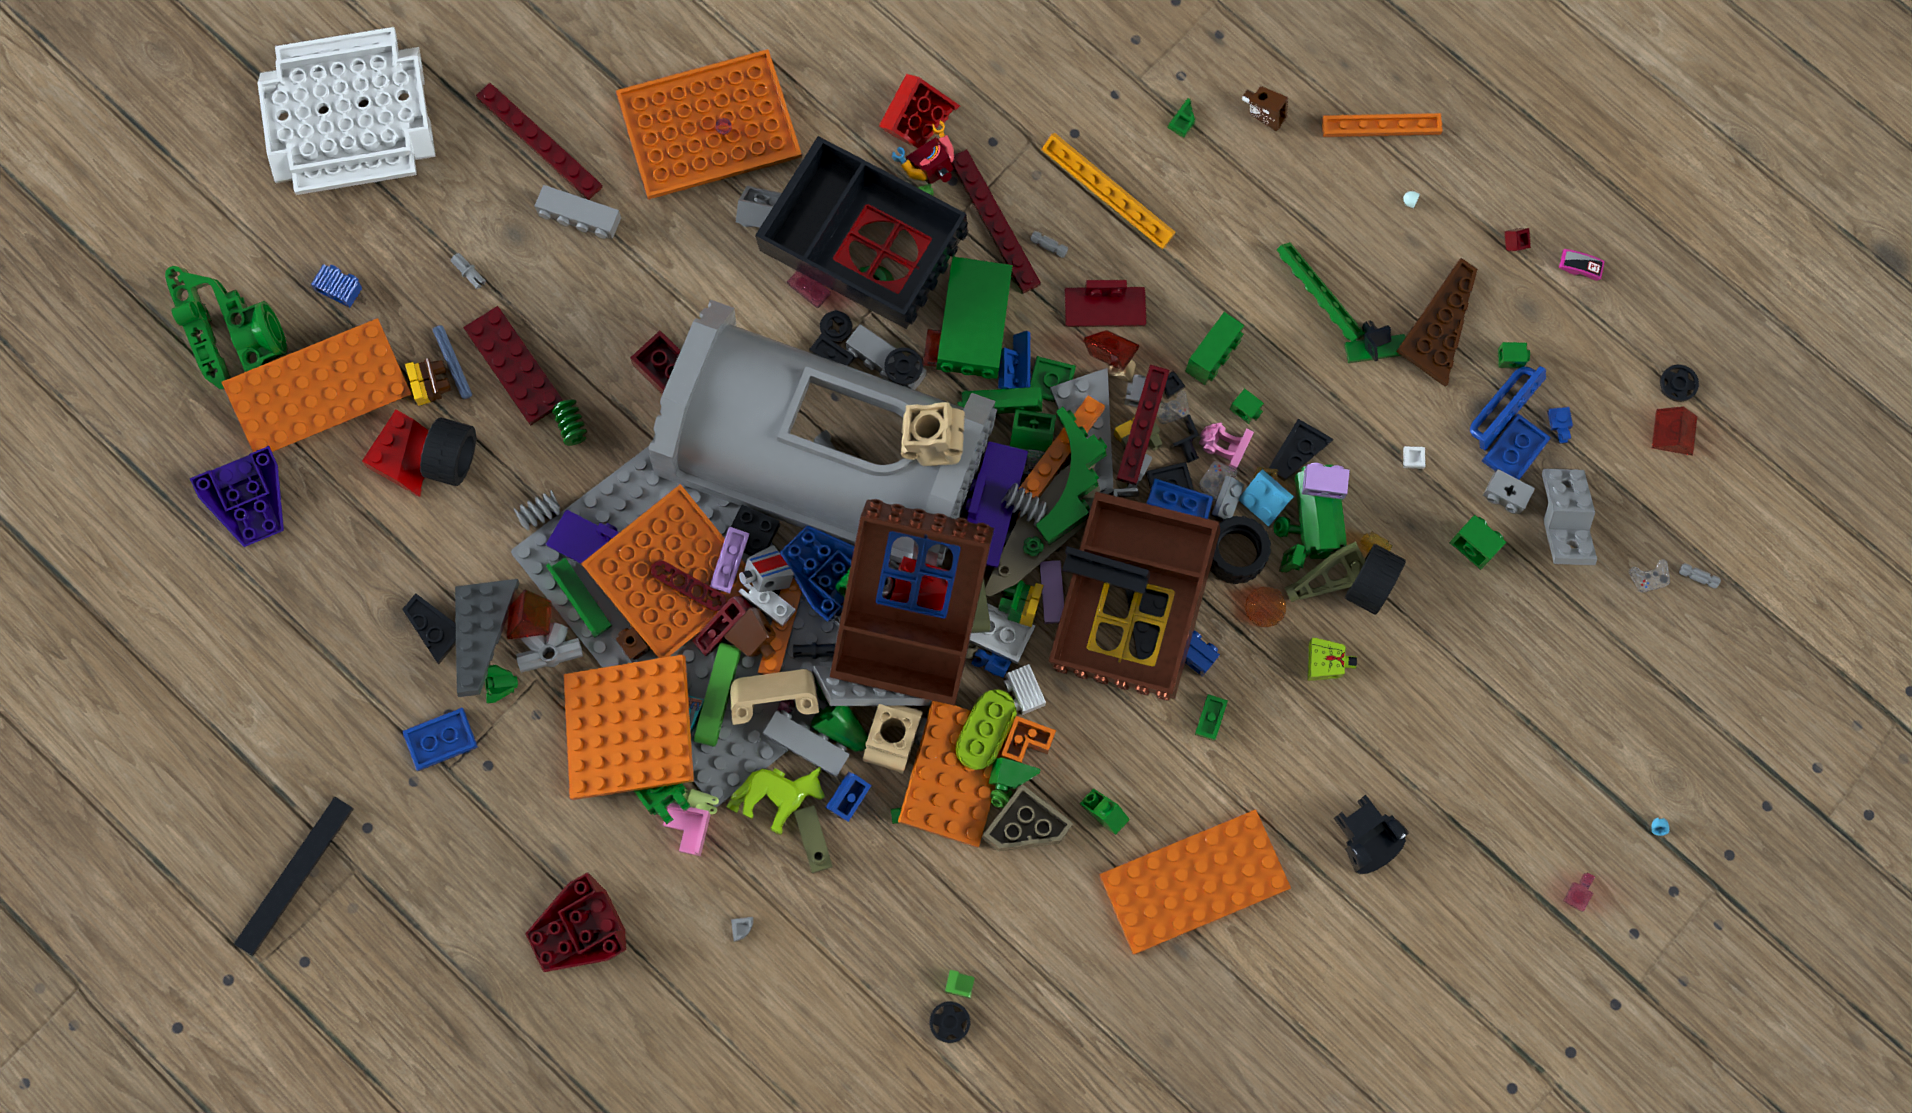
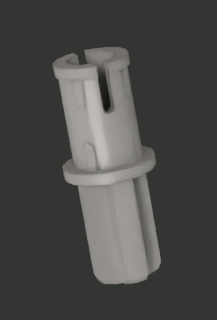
M460 253L452 257L451 262L462 273V277H466L476 289L482 287L477 280L483 285L486 283V280L475 270V266L470 265Z

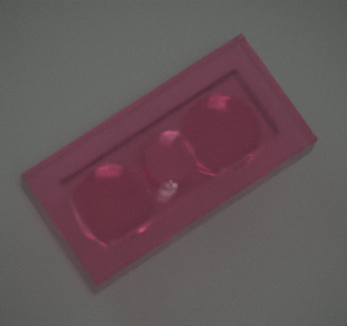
M798 271L787 281V284L817 309L831 295V291L821 283Z

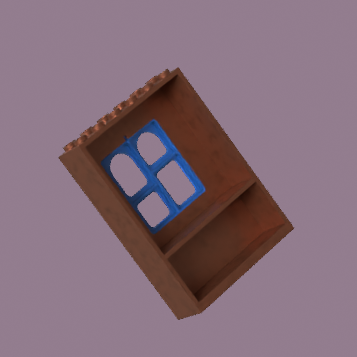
M867 499L860 516L830 678L955 706L994 528L985 523L975 524L963 518L953 519L941 513L931 514L918 508L908 509L901 504L891 505L883 503L879 499ZM909 537L918 545L916 566L912 573L889 567L892 545L897 538ZM937 544L945 545L952 551L953 563L951 570L945 571L926 566L927 552L932 546ZM924 575L945 579L948 582L943 609L940 611L917 605L921 580ZM887 577L906 580L911 583L907 603L883 597Z

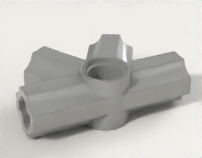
M550 623L546 637L535 627L529 629L521 640L531 650L516 654L520 672L523 673L545 666L555 667L561 662L583 657L579 638L565 641L568 627L558 623ZM555 652L551 659L545 658L547 653Z

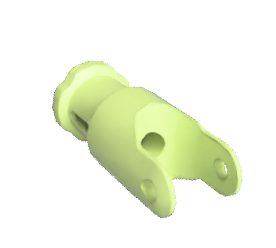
M685 789L686 793L683 796L691 807L709 811L710 814L717 812V808L712 806L719 803L717 797L698 790L691 789L690 791Z

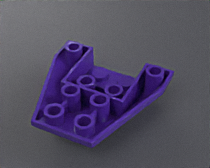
M270 446L214 470H209L189 478L198 498L243 547L284 531L279 470Z

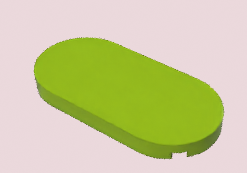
M999 689L989 690L981 694L977 699L956 741V755L965 767L980 770L990 766L995 761L1017 714L1014 700L1007 692Z

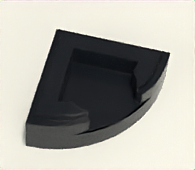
M1174 370L1169 373L1164 389L1168 399L1185 388V385Z

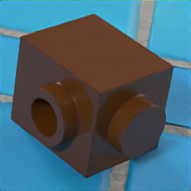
M633 627L630 629L625 628L618 634L619 637L616 640L632 663L649 652L648 646Z

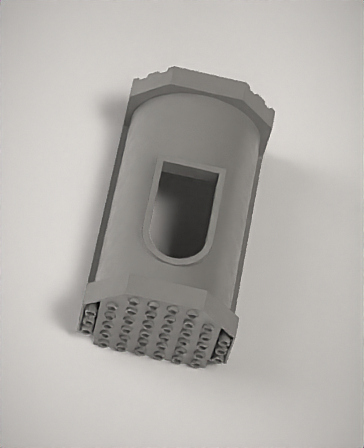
M713 300L709 301L708 308H704L700 312L699 317L701 319L693 321L660 400L661 415L656 417L653 429L655 435L648 449L654 475L739 506L745 505L767 516L803 529L808 525L855 546L860 516L867 499H879L883 503L891 505L901 504L905 508H918L931 514L941 513L953 519L959 518V514L962 515L966 504V496L970 494L972 481L976 478L979 470L980 459H983L986 451L988 434L991 435L995 424L997 409L994 408V400L971 393L964 408L948 402L952 408L961 409L965 412L963 454L957 464L922 466L917 459L905 458L889 465L873 464L790 434L810 383L894 412L901 417L906 413V405H932L947 401L737 327L735 308ZM909 537L897 538L892 545L890 559L897 563H901L904 556L917 560V543ZM939 544L932 546L927 552L925 563L935 567L942 565L945 552H948L949 548Z

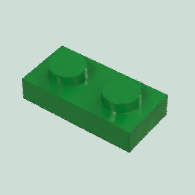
M1210 694L1207 695L1194 735L1212 741L1216 740L1228 700Z

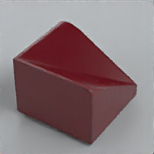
M1516 228L1505 231L1506 250L1520 251L1531 248L1529 228Z

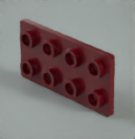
M1086 280L1085 287L1065 288L1066 327L1146 326L1145 287H1127V280Z

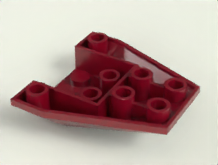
M588 872L568 883L525 933L543 972L609 961L626 951V932L607 891Z

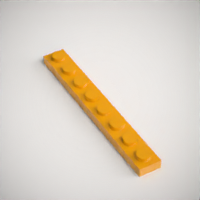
M1056 133L1050 135L1041 149L1161 249L1167 246L1176 233L1173 229Z

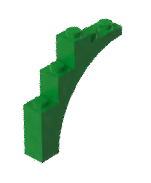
M1061 407L1056 412L1070 441V474L1057 504L1048 515L1036 524L1037 530L1049 546L1088 519L1090 507L1084 499L1081 501L1080 499L1098 487L1097 479H1099L1096 472L1092 468L1090 470L1088 468L1107 456L1105 450L1107 445L1102 438L1097 439L1093 434L1087 439L1086 437L1089 435L1082 426H1077L1074 422L1077 419L1070 409L1066 411L1064 407Z

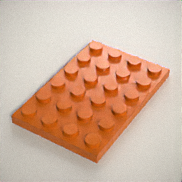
M932 701L898 822L977 848L980 846L992 798L990 794L995 790V785L989 784L993 763L984 769L973 770L965 767L959 761L956 755V741L971 711L958 706ZM1009 733L996 758H1001Z

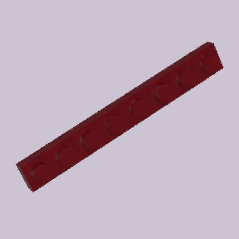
M487 84L476 95L477 99L587 200H590L603 188L602 184L493 84Z
M966 149L955 154L952 166L1005 263L1012 265L1011 274L1021 292L1024 294L1040 286L1041 282L970 153Z

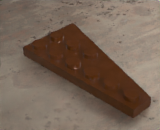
M1463 258L1458 260L1396 350L1397 353L1445 387L1449 382V374L1453 367L1455 351L1459 344L1465 312L1469 305L1468 300L1477 273V268Z

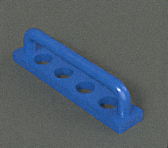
M1539 366L1537 370L1530 367L1518 368L1470 425V432L1474 438L1479 440L1481 449L1486 451L1544 382L1546 379V369ZM1524 374L1530 376L1529 380L1484 433L1480 432L1478 427L1519 378Z

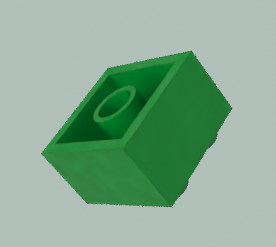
M1474 515L1449 543L1481 570L1505 545L1506 541L1503 540L1504 538L1499 532L1493 531L1488 527L1487 522L1483 518Z

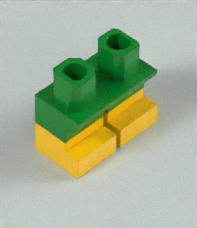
M1020 580L1018 584L1004 590L1003 595L1011 597L1013 600L1002 597L998 611L1009 614L1008 620L1032 627L1044 585L1036 583L1034 587L1026 585L1023 580Z

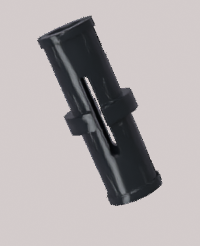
M812 642V644L805 645L793 644V658L812 657V659H817V657L834 656L836 643L817 644V642Z

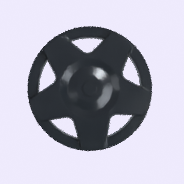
M902 347L888 354L884 369L890 381L902 386L910 385L920 378L923 371V362L916 351ZM902 352H908L911 355L905 356ZM893 356L894 362L888 364L889 360ZM917 362H919L920 365L919 370L915 367V364ZM891 374H896V379Z
M1677 364L1668 367L1662 373L1660 387L1662 393L1667 398L1676 402H1685L1697 393L1699 380L1691 368ZM1673 369H1680L1677 373L1671 371ZM1688 373L1692 376L1693 380L1688 379ZM1693 390L1692 394L1687 396V391Z
M952 1001L939 1004L930 1016L929 1025L931 1032L938 1040L944 1043L960 1041L966 1036L970 1028V1016L967 1010L961 1004ZM953 1006L960 1008L962 1011L955 1012ZM941 1007H943L942 1014H935ZM967 1020V1026L964 1031L961 1024ZM933 1024L939 1027L938 1034L934 1030ZM952 1034L956 1039L949 1040L947 1037Z

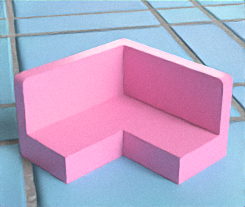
M671 803L667 806V811L674 820L667 825L664 822L663 826L684 831L679 852L701 856L711 816L710 812L693 807L684 812L679 804Z

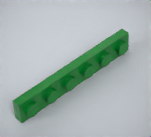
M1291 242L1282 244L1277 249L1281 260L1291 267L1292 273L1304 283L1305 289L1314 295L1318 305L1325 309L1330 315L1331 321L1341 328L1345 338L1351 342L1361 339L1365 332Z

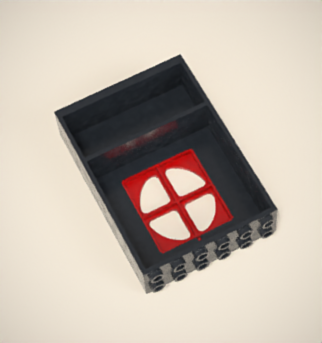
M817 136L755 237L759 251L907 329L909 324L913 325L916 321L917 311L920 307L923 308L928 300V293L936 288L938 284L937 278L940 273H945L948 267V260L956 255L959 248L957 245L961 240H965L969 230H967L968 222L965 212ZM873 222H889L894 224L893 230L882 245L858 233L859 229ZM902 230H906L913 237L917 245L918 257L914 262L890 250V247ZM852 241H857L877 252V256L869 269L864 273L857 269L850 257L849 247ZM884 258H889L909 269L906 276L897 280L880 281L873 278L874 273Z

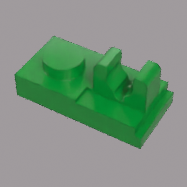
M1296 544L1283 553L1279 572L1287 573L1291 570L1299 571L1300 568H1303L1306 556L1303 553L1305 546Z

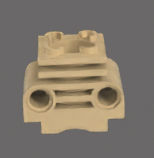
M879 704L866 742L863 762L904 774L923 711L907 706H885ZM897 726L903 730L905 736L899 742L889 743L882 738L881 734L887 727Z

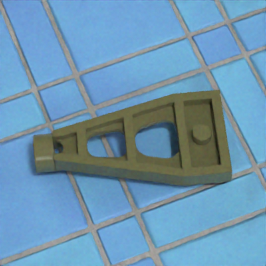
M1356 541L1335 551L1296 583L1285 587L1291 602L1351 587L1365 563V559ZM1336 564H1343L1347 570V576L1337 580L1330 579L1328 571ZM1323 575L1326 584L1311 588L1309 582L1315 577Z

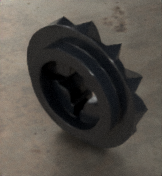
M831 311L821 319L820 331L821 334L834 343L837 341L843 342L844 339L850 336L852 322L844 312ZM833 320L837 325H842L839 327V333L835 329L831 330Z

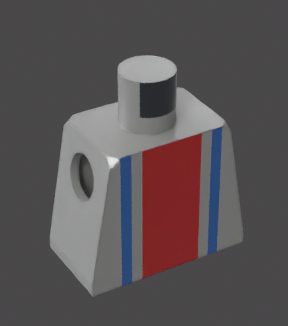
M774 545L749 557L744 572L739 574L743 585L752 583L758 592L790 588L794 576L793 571Z

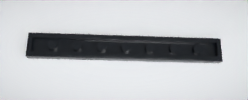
M337 797L333 798L234 942V945L254 956L354 808Z

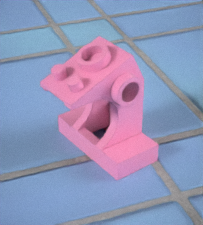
M1221 422L1206 426L1200 434L1199 444L1203 446L1205 452L1209 454L1215 453L1230 460L1231 463L1227 470L1235 473L1254 432L1246 429L1243 437H1235L1225 432L1226 428ZM1219 438L1230 443L1228 450L1217 445Z

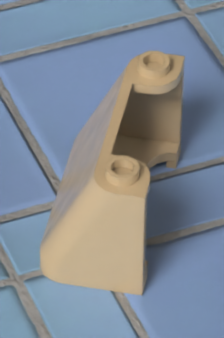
M807 669L741 677L735 679L730 686L733 725L748 722L753 716L754 704L795 699L797 709L801 713H819L815 677Z

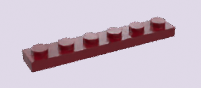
M1151 364L1149 366L1116 478L1118 481L1132 485L1137 484L1170 370Z

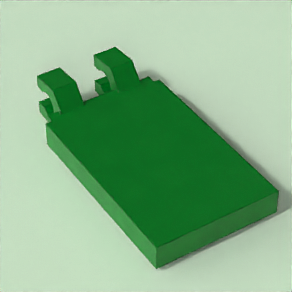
M683 784L634 791L651 815L654 814V816L658 813L666 825L674 820L665 809L676 800L684 812L691 807L683 796L686 793V788Z

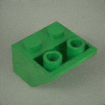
M1015 409L1010 447L1028 451L1027 458L1040 460L1052 444L1056 415Z

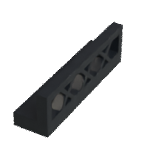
M1067 546L1065 551L1067 557L1062 569L1063 571L1143 595L1145 594L1151 575L1149 570Z

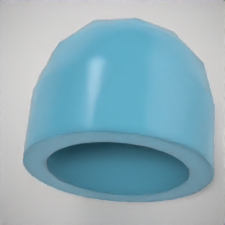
M1658 817L1653 820L1651 825L1653 834L1664 836L1669 833V823L1665 818L1659 819Z

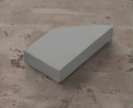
M1145 454L1137 484H1128L1127 488L1137 487L1152 460L1151 456Z

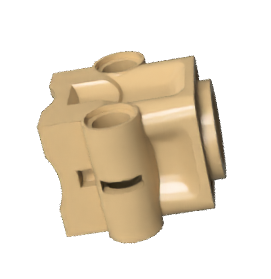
M948 402L932 405H906V413L903 415L901 456L905 459H917L922 466L957 464L963 454L965 412L961 409L952 408Z

